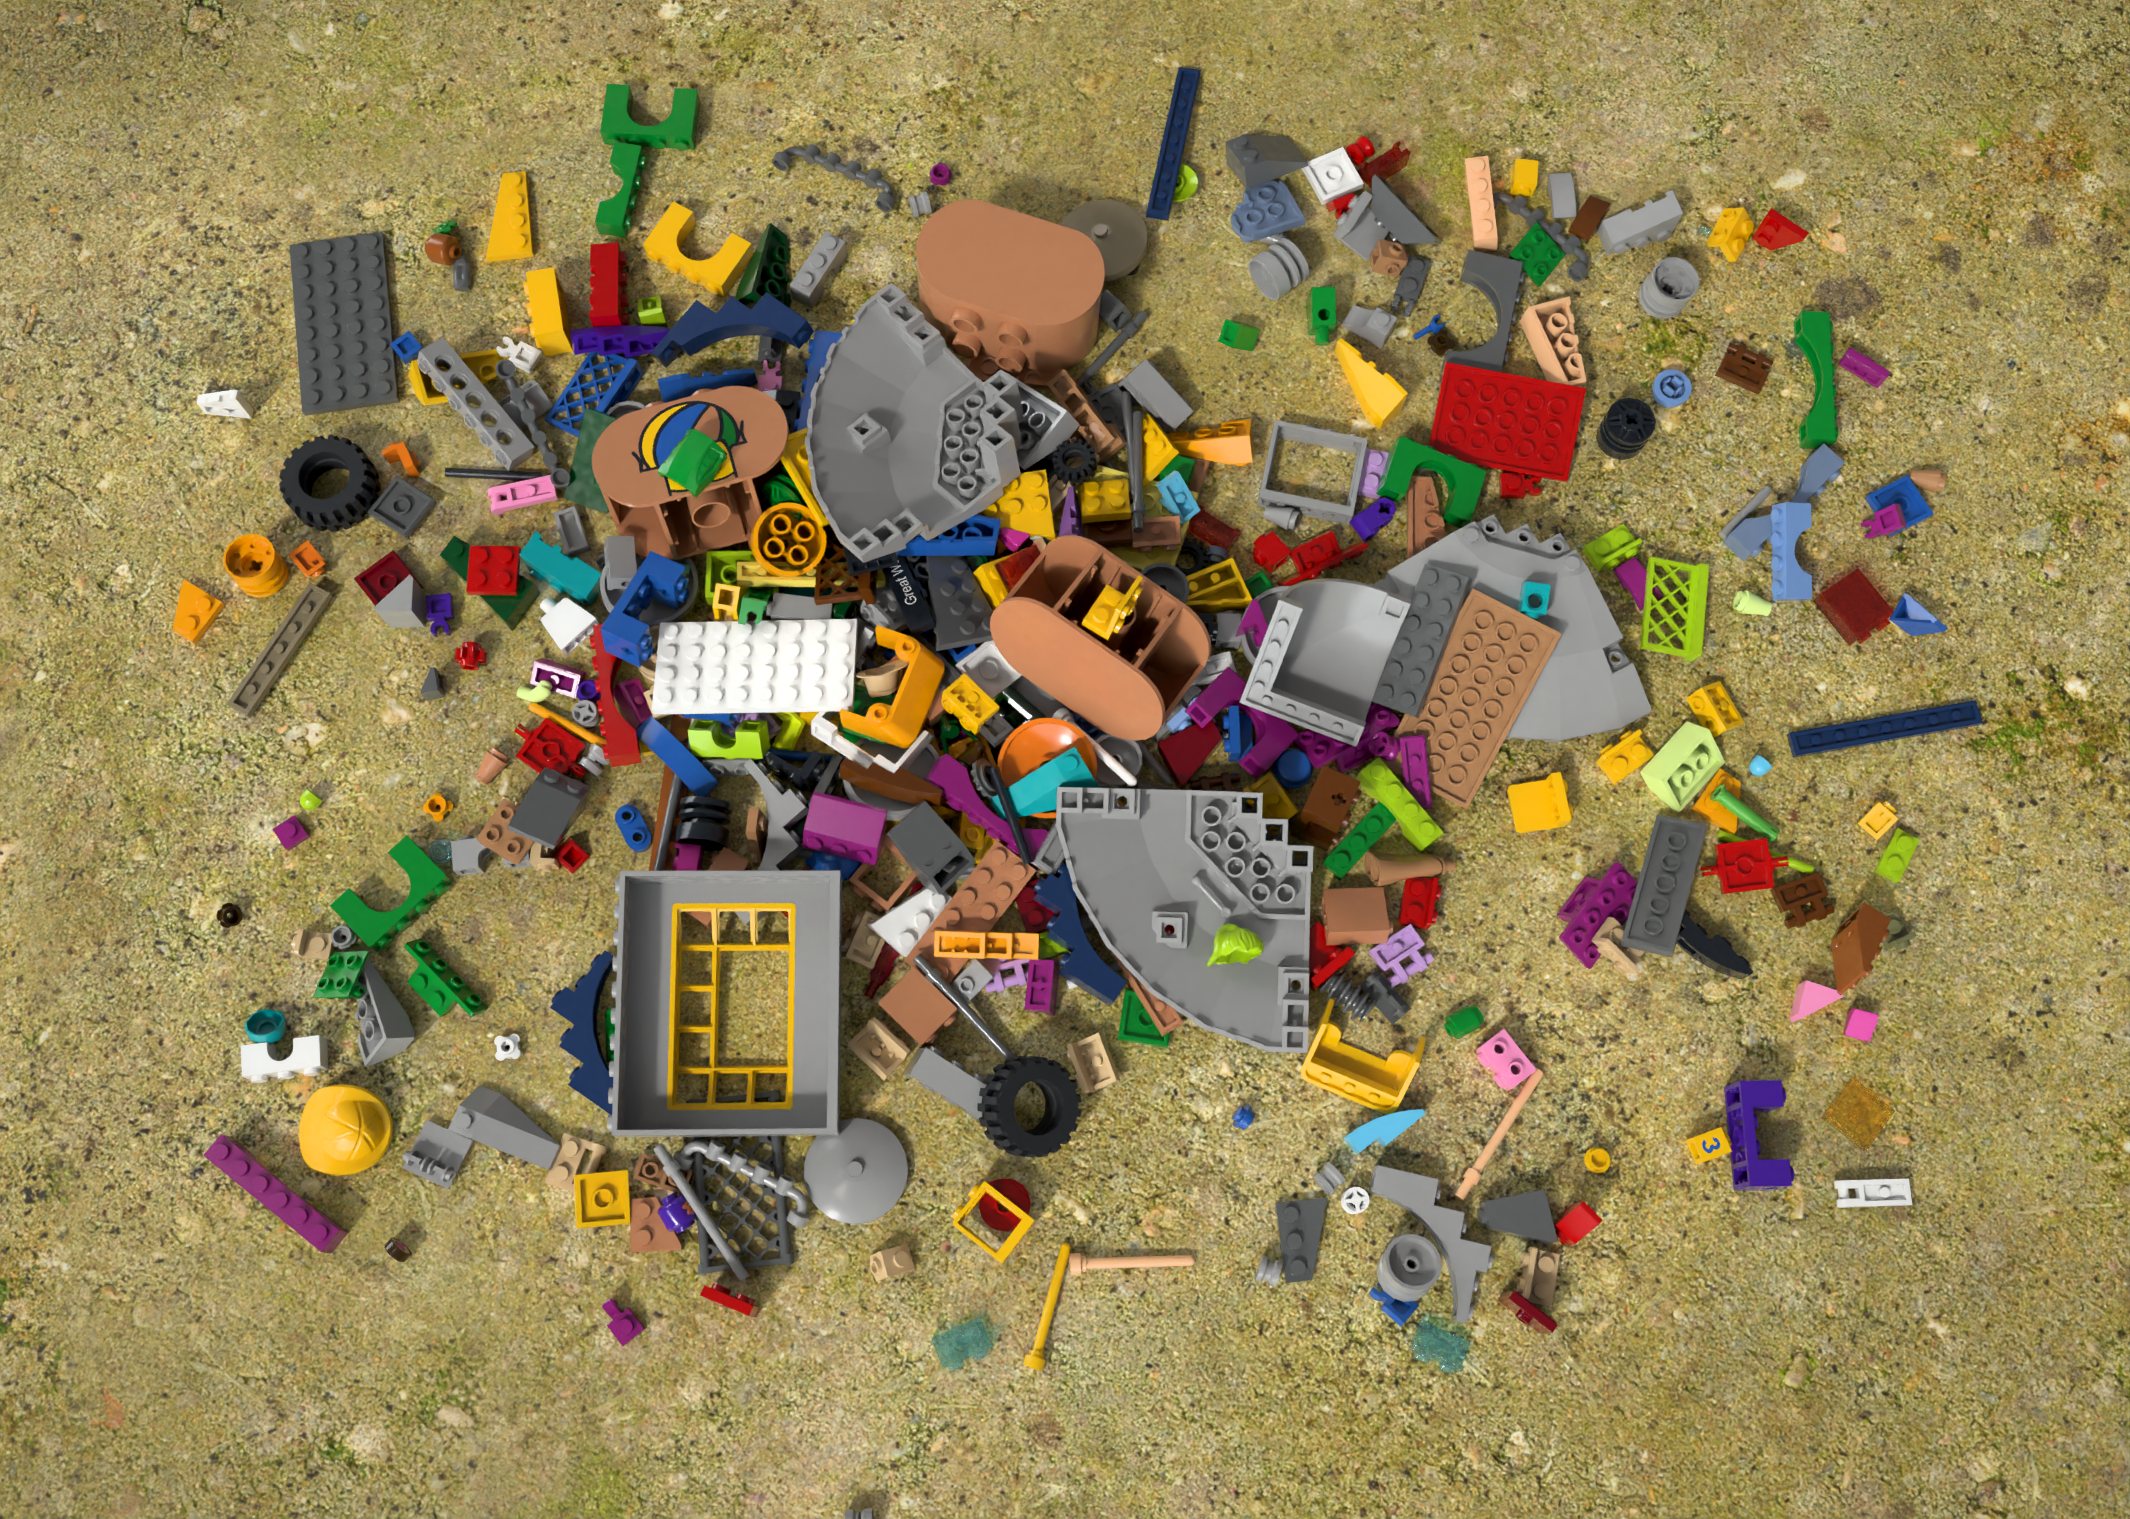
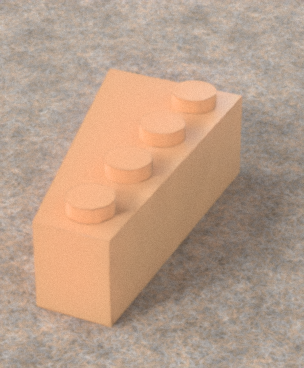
M1570 296L1528 307L1520 320V324L1546 380L1583 387L1587 381L1582 356L1578 351L1577 345L1579 340L1578 335H1575L1573 324L1575 320L1574 315L1570 311Z

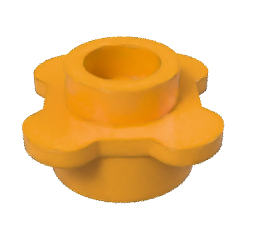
M441 793L433 794L426 804L423 805V811L431 814L436 822H441L444 819V815L453 809V803L446 801Z

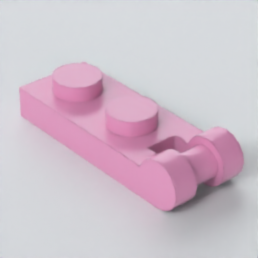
M550 475L496 486L487 490L488 497L492 500L490 505L491 513L494 515L503 514L508 510L558 500L556 487L551 483ZM507 495V500L501 501V498Z

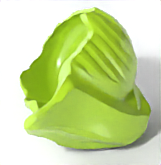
M1235 924L1222 925L1214 937L1213 954L1208 960L1207 966L1210 967L1213 964L1220 965L1223 963L1231 964L1238 961L1247 964L1251 959L1263 953V941L1256 933L1248 929L1240 928Z

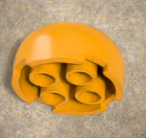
M780 503L767 509L756 520L751 531V550L758 564L768 573L777 577H798L812 570L822 559L826 549V533L823 527L820 528L809 508L797 503ZM790 511L795 513L801 512L803 517L798 522L797 519L792 517L795 515L791 514ZM782 540L787 543L786 549ZM769 562H786L792 567H798L805 562H810V564L798 571H784L774 567Z

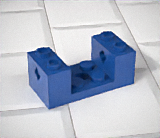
M649 552L601 627L605 652L637 667H641L644 661H648L651 658L654 648L652 647L649 625L639 621V615L643 609H648L652 599L676 610L681 602H686L690 590L688 589L689 579L687 578L685 566L655 552Z

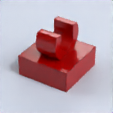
M1353 192L1326 203L1328 212L1336 209L1335 217L1337 220L1342 215L1343 209L1349 210L1348 204L1354 197Z

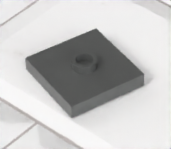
M396 475L367 513L408 540L437 502L434 498Z

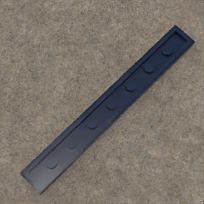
M1178 68L1147 206V218L1169 221L1201 70Z
M1974 700L1790 732L1787 734L1792 756L1796 758L1979 726L1983 721L1977 702Z

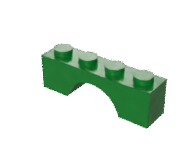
M614 142L610 164L613 173L623 180V185L617 195L599 203L595 224L599 234L626 238L628 229L631 230L633 225V217L631 215L633 209L637 208V191L642 187L643 179L641 174L642 170L647 167V156L644 155L640 145Z

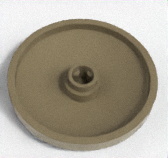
M1097 200L1085 203L1071 211L1060 224L1080 231L1096 244L1104 262V282L1119 279L1133 271L1143 260L1148 248V233L1143 218L1135 209L1122 202Z

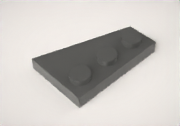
M1327 1198L1275 1203L1285 1283L1311 1281L1313 1278Z

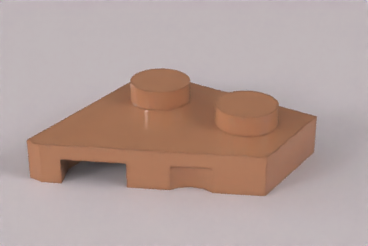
M657 1197L630 1199L631 1253L683 1250V1245L675 1231H668L658 1215V1209L662 1205Z

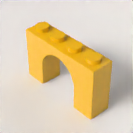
M673 201L643 243L646 256L655 263L660 262L666 265L675 274L679 272L691 283L703 285L710 293L725 297L750 262L754 254L752 244L731 233L724 245L713 257L702 261L691 260L685 257L680 252L681 245L696 225L693 211Z

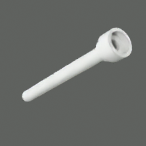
M1063 707L1054 713L1052 718L1071 723L1081 730L1091 742L1096 756L1129 786L1137 784V779L1075 723L1073 714Z

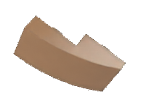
M640 1153L632 1175L633 1179L682 1194L672 1177H668L664 1172V1165L660 1159ZM680 1169L687 1182H689L693 1170Z

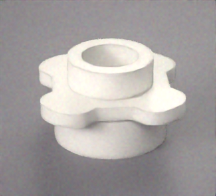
M512 1034L510 1037L497 1036L494 1043L497 1045L495 1057L497 1060L503 1061L505 1058L518 1059L521 1056L520 1037L517 1034Z

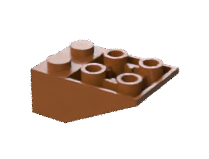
M1865 902L1839 925L1831 941L1836 987L1839 995H1842L1847 989L1853 990L1861 977H1868L1874 967L1871 964L1872 960H1875L1882 950L1879 945L1887 938L1890 932L1887 928L1891 919Z

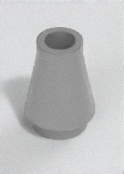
M1267 505L1263 519H1267L1287 531L1290 529L1295 530L1300 519V512L1296 511L1295 508Z

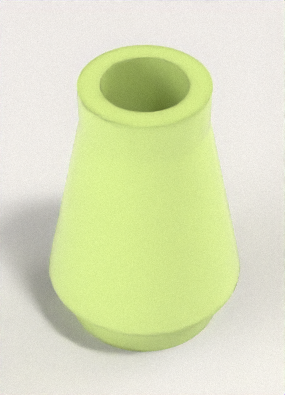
M1747 590L1744 592L1738 591L1733 600V609L1737 610L1738 613L1768 616L1772 608L1771 602L1765 601Z

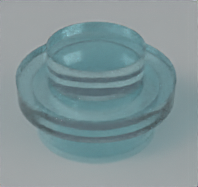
M439 839L433 842L429 848L430 858L437 864H446L451 861V842L446 839Z

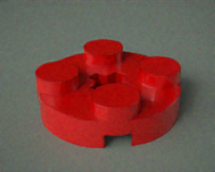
M1003 1178L989 1183L990 1186L1004 1197L1009 1198L1013 1204L1029 1215L1031 1206L1029 1194L1020 1182L1014 1179ZM985 1193L979 1201V1210L983 1221L994 1230L1003 1232L1014 1230L1021 1219L1010 1211L1003 1210L1001 1212L998 1209L1000 1207L998 1201L988 1193Z

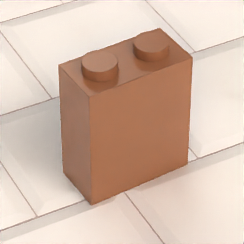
M1384 887L1323 889L1321 907L1326 945L1387 943L1389 933H1393L1392 918H1388L1387 912L1390 910L1389 897H1385Z
M915 967L878 1002L879 1007L921 1048H924L926 1045L931 1047L939 1039L938 1033L944 1027L950 1028L958 1019L956 1016L958 1009Z

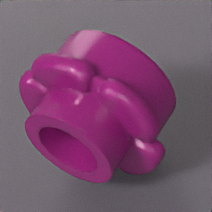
M945 164L934 165L929 173L930 180L935 185H947L949 179L952 178V173Z

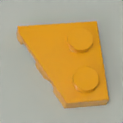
M184 579L180 590L173 630L194 644H197L225 605Z
M1720 768L1691 809L1723 831L1735 834L1738 817L1717 801L1713 802L1710 800L1713 791L1723 784L1728 792L1739 799L1741 782Z

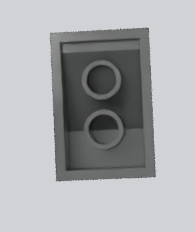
M1245 134L1225 142L1227 164L1246 190L1308 166L1307 160L1289 137Z
M545 767L534 780L508 824L507 829L554 850L585 810L591 787Z

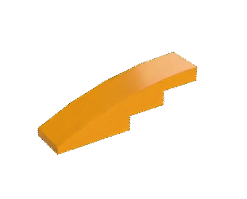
M935 931L934 957L1039 959L1040 933Z

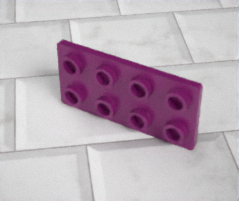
M1371 702L1365 719V728L1356 747L1310 729L1301 732L1294 739L1293 743L1299 750L1307 754L1311 764L1316 769L1335 760L1336 769L1343 774L1376 756L1369 750L1371 737L1377 732L1388 731L1400 724V721L1388 707Z
M1614 862L1601 880L1584 877L1557 913V916L1562 921L1569 922L1559 936V939L1588 969H1591L1601 956L1597 950L1598 947L1591 940L1608 917H1612L1623 926L1629 916L1638 883L1619 862Z

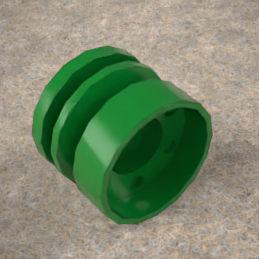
M784 465L760 489L761 497L768 508L780 503L789 502L809 508ZM790 511L791 514L795 515L792 517L797 519L798 522L803 517L801 512L795 513Z

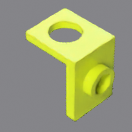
M774 712L783 720V723L780 727L782 731L777 734L772 747L779 750L793 751L806 722L795 712Z

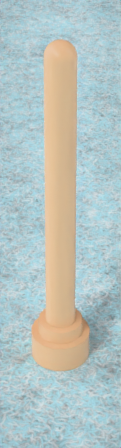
M1080 1253L1069 1254L1070 1275H1079L1081 1272H1086V1269L1191 1266L1195 1263V1258L1192 1255L1086 1258V1255L1081 1256Z

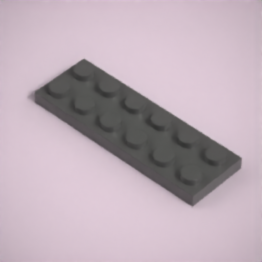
M1429 564L1424 565L1411 598V605L1400 627L1372 702L1419 718L1472 582L1470 577Z
M1657 814L1621 940V946L1673 958L1705 839L1707 824Z

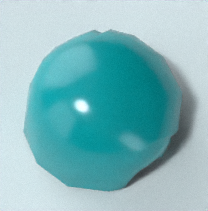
M260 1009L251 1014L247 1022H245V1031L252 1042H268L271 1045L284 1036L286 1021L281 1011Z

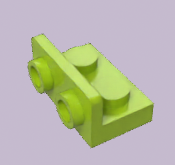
M1622 524L1585 545L1582 550L1598 572L1605 568L1609 571L1620 563L1619 560L1624 557L1630 559L1640 552L1638 548L1643 541L1641 538L1635 540L1626 526Z

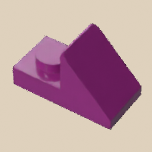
M1254 599L1245 613L1237 630L1236 637L1254 631L1252 633L1254 644L1256 647H1261L1268 625L1258 600Z

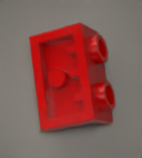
M1415 877L1404 880L1397 925L1408 926L1411 924L1413 928L1428 930L1432 924L1436 923L1438 909H1434L1435 900H1439L1442 888L1441 885H1438L1439 877H1433L1432 879Z

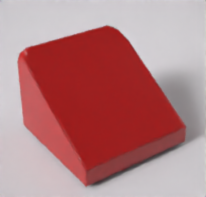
M567 838L552 854V857L574 874L590 855L574 840Z

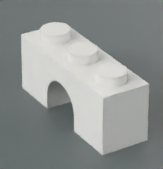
M320 1035L294 1038L292 1054L283 1061H279L276 1057V1046L270 1045L268 1042L242 1045V1077L250 1079L251 1083L267 1082L269 1077H277L280 1080L292 1079L294 1074L304 1073V1076L319 1075L320 1070L329 1069L327 1039Z

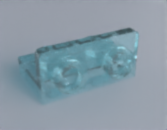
M981 1317L932 1338L942 1368L948 1367L950 1372L965 1366L963 1360L972 1356L976 1361L990 1355L988 1349L992 1348Z
M1419 1320L1408 1350L1415 1353L1413 1358L1427 1364L1430 1360L1439 1364L1438 1369L1453 1375L1454 1371H1463L1464 1367L1462 1364L1470 1341Z

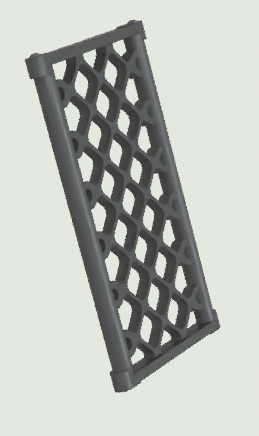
M774 1089L773 1091L755 1093V1100L768 1098V1102H778L781 1100L780 1090ZM747 1094L718 1097L715 1102L732 1103L743 1101L744 1103L746 1102ZM690 1099L686 1103H706L707 1099ZM728 1136L733 1140V1145L726 1152L727 1154L735 1146H740L747 1152L748 1158L753 1157L759 1163L769 1166L772 1169L771 1172H774L775 1178L779 1179L780 1175H784L781 1136H771V1141L768 1140L769 1136H757L759 1142L752 1150H747L740 1144V1140L744 1136H739L737 1139ZM691 1137V1142L700 1141L710 1144V1142L702 1139V1137ZM761 1143L772 1146V1157L765 1162L760 1161L754 1155L755 1150ZM693 1152L695 1194L706 1210L707 1206L711 1205L714 1201L719 1202L725 1208V1212L714 1223L727 1234V1242L733 1239L741 1246V1250L736 1255L737 1257L742 1252L747 1251L755 1258V1262L742 1263L744 1268L772 1265L789 1266L793 1264L794 1255L790 1250L789 1226L786 1219L788 1216L786 1196L780 1195L777 1192L774 1194L773 1188H764L754 1182L749 1176H747L749 1178L748 1184L742 1191H737L730 1184L731 1179L737 1172H733L725 1180L716 1173L721 1162H718L715 1167L710 1168L704 1165L703 1153ZM712 1175H716L723 1181L722 1187L716 1194H711L705 1190V1180ZM753 1183L763 1190V1194L755 1203H752L744 1196V1192ZM727 1186L737 1193V1197L729 1206H726L718 1199V1195ZM766 1195L776 1198L777 1209L773 1210L770 1214H765L758 1207V1204ZM740 1198H744L751 1204V1209L742 1218L732 1211V1207ZM753 1210H758L765 1216V1221L758 1229L752 1228L746 1222L747 1217ZM727 1213H732L739 1219V1224L732 1232H727L720 1226L721 1220ZM697 1217L700 1264H697L698 1275L704 1276L713 1272L732 1270L730 1265L711 1267L710 1259H713L718 1254L723 1256L718 1247L709 1244V1233ZM768 1221L778 1224L779 1236H776L772 1241H768L760 1234L761 1229ZM743 1224L753 1231L752 1237L746 1244L740 1243L734 1237V1233ZM756 1236L761 1237L767 1243L766 1249L760 1256H756L748 1249V1245ZM770 1248L780 1251V1259L762 1260V1257Z

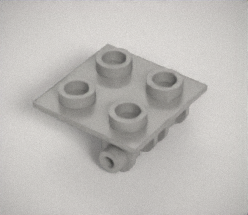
M426 1120L412 1150H407L404 1153L402 1159L405 1160L402 1168L450 1189L473 1141Z

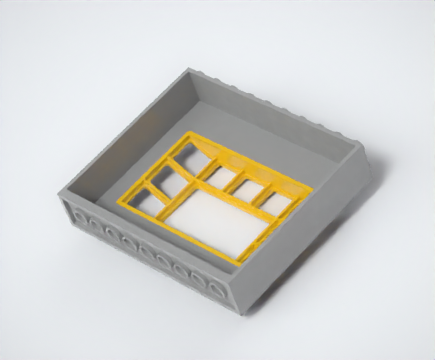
M840 870L620 871V878L615 880V892L619 894V904H615L614 917L618 919V930H614L613 935L614 945L618 947L617 956H613V971L617 972V981L612 982V997L616 998V1008L611 1009V1024H615V1034L610 1036V1050H614V1061H610L609 1076L613 1077V1088H609L608 1102L613 1105L612 1114H609L607 1119L608 1131H612V1136L727 1137L840 1135L842 876ZM710 911L712 914V942L683 943L681 912ZM721 911L750 912V943H721ZM759 911L788 912V943L759 942ZM722 951L789 952L786 1065H718L720 953ZM682 952H712V981L710 984L681 983ZM682 992H711L710 1024H680ZM681 1033H710V1064L708 1066L679 1065ZM760 1073H786L785 1102H755L756 1075ZM680 1074H709L706 1103H676ZM718 1074H748L746 1102L716 1103Z

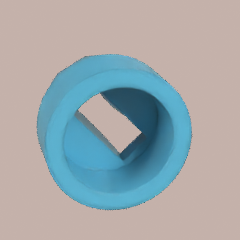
M1756 755L1749 764V769L1755 776H1763L1772 768L1770 763L1760 755Z

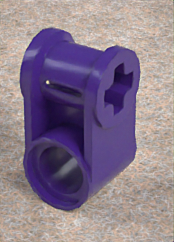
M1381 498L1369 508L1357 514L1349 524L1361 539L1366 542L1391 522L1396 510L1395 504L1388 498Z

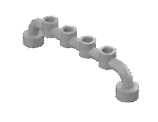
M711 1140L710 1144L700 1141L690 1142L685 1145L682 1151H675L672 1159H676L683 1170H690L694 1162L691 1154L696 1151L705 1154L706 1158L716 1162L719 1161L727 1165L730 1170L743 1173L751 1177L754 1182L767 1185L778 1194L793 1198L797 1202V1209L791 1208L786 1219L794 1226L806 1227L810 1218L806 1213L808 1207L807 1199L799 1189L793 1187L795 1182L793 1178L787 1175H780L779 1179L770 1175L772 1169L769 1166L757 1163L755 1168L747 1164L748 1156L741 1152H734L733 1156L723 1152L725 1145L716 1140Z

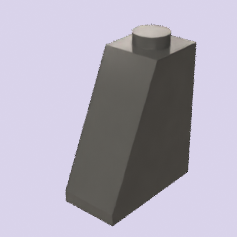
M1545 1189L1479 1203L1480 1208L1477 1209L1480 1224H1484L1486 1230L1544 1244L1558 1242Z

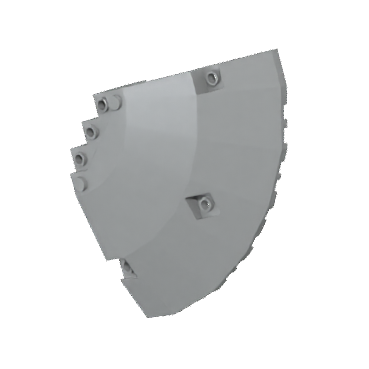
M892 283L866 301L854 315L855 320L850 327L846 326L842 330V337L838 342L831 344L826 355V364L820 369L821 376L819 381L815 382L811 391V408L808 411L807 437H805L814 496L839 542L863 563L906 549L905 544L918 534L929 541L978 514L1003 496V488L1021 474L1016 452L1022 448L1018 424L1024 420L1017 382L1002 370H999L985 382L981 381L946 347L945 339L941 336L940 331L928 323L924 318V314L908 302L907 295Z
M1493 514L1477 523L1474 521L1454 531L1389 570L1384 579L1372 585L1411 599L1424 565L1429 564L1472 579L1463 604L1473 588L1518 611L1522 583L1528 581L1551 585L1547 614L1542 617L1539 616V620L1536 621L1556 630L1562 635L1505 739L1519 738L1525 741L1535 739L1559 743L1567 739L1577 737L1579 739L1587 735L1619 731L1652 712L1634 663H1630L1618 644L1623 636L1601 592L1577 550H1571L1561 533L1539 543L1529 526L1525 524L1506 534ZM1530 595L1528 603L1531 607L1537 608L1539 606V599L1534 595ZM1611 656L1617 657L1618 662H1613Z
M1057 787L1056 827L1063 847L1073 890L1083 904L1091 921H1093L1105 945L1120 959L1122 964L1152 995L1188 1017L1204 1030L1221 1034L1227 1038L1247 1043L1268 1052L1308 1053L1309 936L1313 845L1287 843V818L1262 817L1263 792ZM1124 796L1127 798L1125 806L1118 804L1119 797ZM1246 800L1254 801L1255 805L1252 809L1245 807ZM1273 825L1279 828V832L1276 835H1272L1269 832V828ZM1300 851L1303 853L1304 857L1301 861L1294 859L1295 852ZM1194 876H1199L1203 885L1222 906L1230 909L1231 914L1229 917L1223 918L1220 914L1221 911L1198 886L1193 885L1192 878ZM1235 924L1240 928L1248 929L1256 933L1263 941V953L1251 959L1247 964L1238 961L1231 964L1223 963L1220 965L1213 964L1210 967L1207 966V962L1213 954L1214 937L1222 925ZM1172 925L1175 929L1174 933L1167 934L1165 927ZM1298 980L1301 983L1300 988L1293 989L1291 987L1292 981Z

